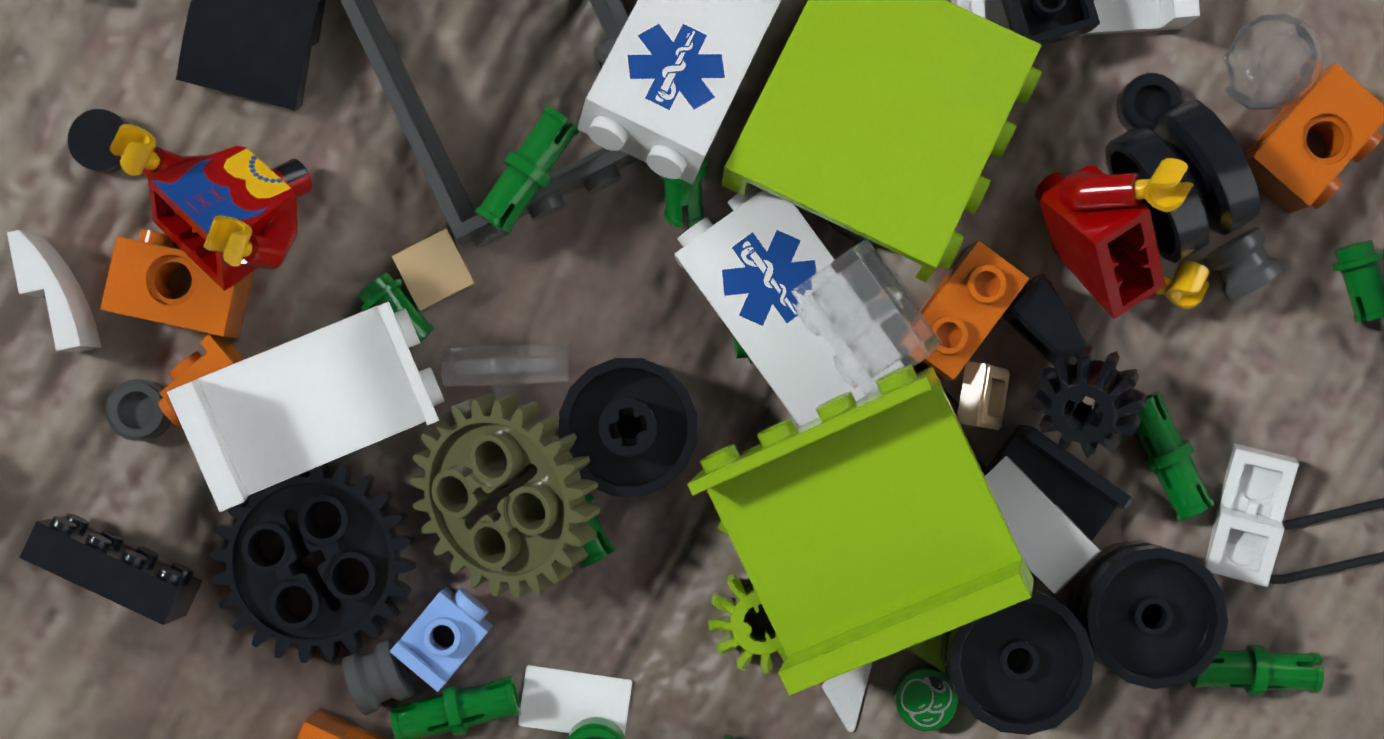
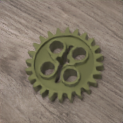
M488 393L474 400L471 398L451 407V411L439 415V421L435 422L436 428L423 433L421 436L428 449L413 456V460L425 472L411 478L410 484L423 490L425 493V498L415 502L413 508L429 513L431 520L422 526L421 532L422 534L437 532L440 541L435 546L434 554L437 556L450 551L454 556L450 572L454 575L467 567L470 569L469 579L472 588H476L489 580L492 596H498L510 589L514 598H520L531 590L537 595L552 585L557 584L574 572L573 566L586 559L588 554L582 546L596 538L597 533L585 522L600 514V508L585 501V494L598 488V482L581 479L579 472L589 464V456L573 458L569 452L577 436L573 433L560 439L555 434L559 417L555 414L542 421H538V402L532 401L518 407L516 394H509L496 400L493 393ZM533 465L537 467V474L531 480L504 497L498 503L496 510L483 516L475 525L472 524V516L483 506L503 495L509 489L510 482L524 476Z

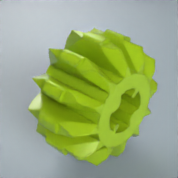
M731 574L726 580L736 597L732 599L723 594L715 593L711 599L712 605L717 609L729 613V615L715 616L708 620L710 631H731L718 642L717 651L724 655L740 645L741 649L736 659V667L738 669L746 670L750 665L753 654L759 655L762 673H771L773 664L770 654L778 651L782 660L785 661L786 653L774 629L769 631L766 626H763L764 633L752 632L750 619L745 615L752 607L758 613V605H761V602L753 585L744 588L739 577Z

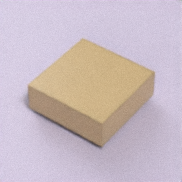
M447 228L392 256L420 312H424L477 285L450 230Z
M970 361L966 363L957 414L960 424L993 430L1002 428L1010 378L1008 369L985 363Z

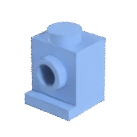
M445 587L389 652L438 692L494 625L484 618L489 611L474 595L463 588L454 593L451 589ZM439 625L451 628L455 636L453 645L442 647L433 638L434 628Z

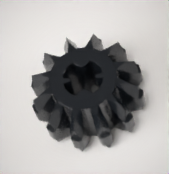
M1091 344L1083 347L1079 359L1065 350L1058 354L1054 361L1055 368H1044L1038 377L1037 383L1041 390L1036 392L1032 400L1033 410L1045 414L1040 422L1041 433L1054 431L1061 433L1058 442L1060 451L1071 446L1072 441L1081 444L1086 458L1095 453L1098 443L1113 453L1116 449L1120 448L1123 435L1131 436L1138 430L1141 420L1137 413L1143 410L1146 403L1145 392L1134 389L1139 379L1137 369L1123 371L1116 369L1120 359L1117 351L1107 355L1105 361L1097 360L1096 352ZM1085 396L1095 400L1092 406L1083 402Z

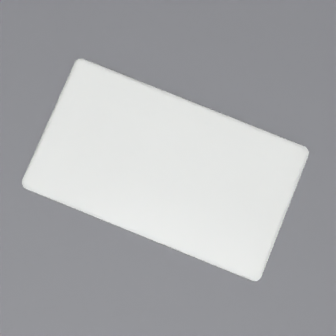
M528 665L525 672L520 707L521 715H519L518 725L569 733L580 721L591 717H600L614 722L625 736L632 681Z

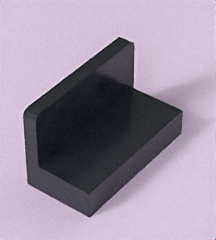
M1017 425L984 471L985 476L1005 456L1009 457L1091 541L1115 508L1127 510L1134 501L1132 497L1065 449L1060 451V446L1036 428L1028 425Z

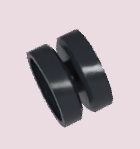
M1186 98L1159 113L1154 120V131L1136 126L1111 140L1105 147L1106 164L1110 175L1137 173L1140 179H1151L1161 161L1166 158L1180 159L1187 164L1188 169L1180 182H1191L1193 187L1182 205L1175 211H1160L1152 207L1146 199H1141V202L1150 209L1159 254L1168 261L1177 263L1205 247L1209 243L1210 230L1225 236L1259 215L1260 197L1258 188L1244 153L1218 116L1199 100Z
M614 358L589 368L569 388L559 411V438L561 439L574 433L577 439L569 450L572 457L589 456V464L579 471L581 479L598 482V488L596 489L611 496L641 497L666 487L686 468L697 443V412L688 389L667 368L643 358ZM633 414L634 418L638 417L641 420L642 430L637 433V437L626 438L620 433L618 424L624 415Z
M1140 540L1114 543L1101 550L1075 576L1068 600L1069 610L1086 629L1094 660L1124 681L1150 689L1181 686L1205 672L1222 650L1228 626L1225 595L1210 570L1188 554ZM1151 604V613L1142 615L1144 608Z
M1035 587L1032 590V598L955 628L942 635L940 656L949 684L976 719L1000 732L1031 735L1057 727L1079 709L1092 684L1094 654L1086 629L1068 607ZM1017 648L1026 654L1023 661L1018 665L1011 660L1007 661L1009 653Z

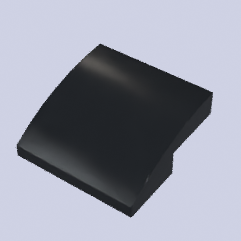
M191 0L182 39L176 80L292 110L298 109L303 105L311 49L320 39L326 0Z

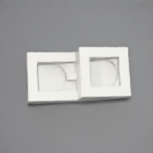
M22 230L7 232L18 292L21 295L46 298L56 351L78 353L102 348L97 326L87 299L69 266L57 250L42 235Z
M1234 443L1215 514L1204 566L1211 573L1268 587L1285 530L1282 520L1299 466L1296 458Z
M1005 456L985 475L1029 570L1054 594H1057L1101 552L1085 533L1009 457Z

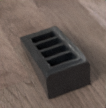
M1044 274L1029 280L1002 315L1052 366H1054V361L1058 354L1065 350L1079 359L1083 347L1088 346L1052 283Z

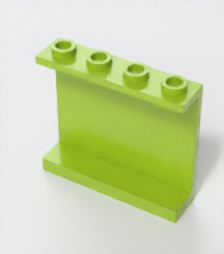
M808 0L724 167L721 186L742 196L745 195L750 184L921 264L915 278L927 283L937 266L949 270L961 247L965 236L954 230L963 211L965 210L974 215L983 200L991 180L981 176V173L989 156L1001 159L1014 134L1017 125L1007 121V118L1015 101L1023 105L1027 104L1039 81L1042 71L1032 65L1042 45L947 0Z
M912 364L892 371L875 381L879 391L857 401L851 391L839 395L815 408L819 418L799 427H796L793 418L779 422L757 434L761 444L741 453L738 452L735 444L713 452L700 460L703 470L687 483L692 496L707 490L787 657L778 674L789 696L1032 598L1034 583L1032 574L933 366L917 374Z

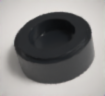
M1146 73L1134 78L1123 87L1117 98L1116 112L1120 123L1127 131L1136 126L1154 131V120L1159 113L1181 102L1183 99L1178 86L1170 78L1158 73Z
M92 109L82 113L74 120L68 132V147L72 157L83 167L99 173H112L122 169L120 165L121 157L114 155L109 148L119 127L129 123L123 117L105 109Z

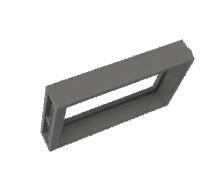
M340 0L455 238L464 245L474 241L476 247L480 248L508 235L487 222L486 218L484 219L474 212L475 210L373 0ZM589 0L608 40L613 37L618 38L629 18L621 1ZM602 148L548 175L552 181L546 190L540 188L537 190L519 218L529 213L532 220L535 221L551 215L566 206L563 196L584 186L588 194L600 191L622 178L619 169L640 159L621 150L611 151ZM642 161L644 167H647V163Z

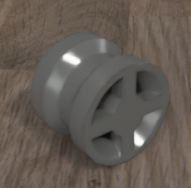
M1259 227L1237 236L1203 258L1209 270L1219 272L1224 280L1223 293L1228 301L1236 300L1260 288L1285 270L1278 258L1269 257L1263 247L1265 236Z
M391 638L378 643L375 651L362 655L356 652L342 659L343 674L347 687L357 708L364 715L377 711L381 703L390 698L402 701L414 695L409 668L389 652L396 644Z

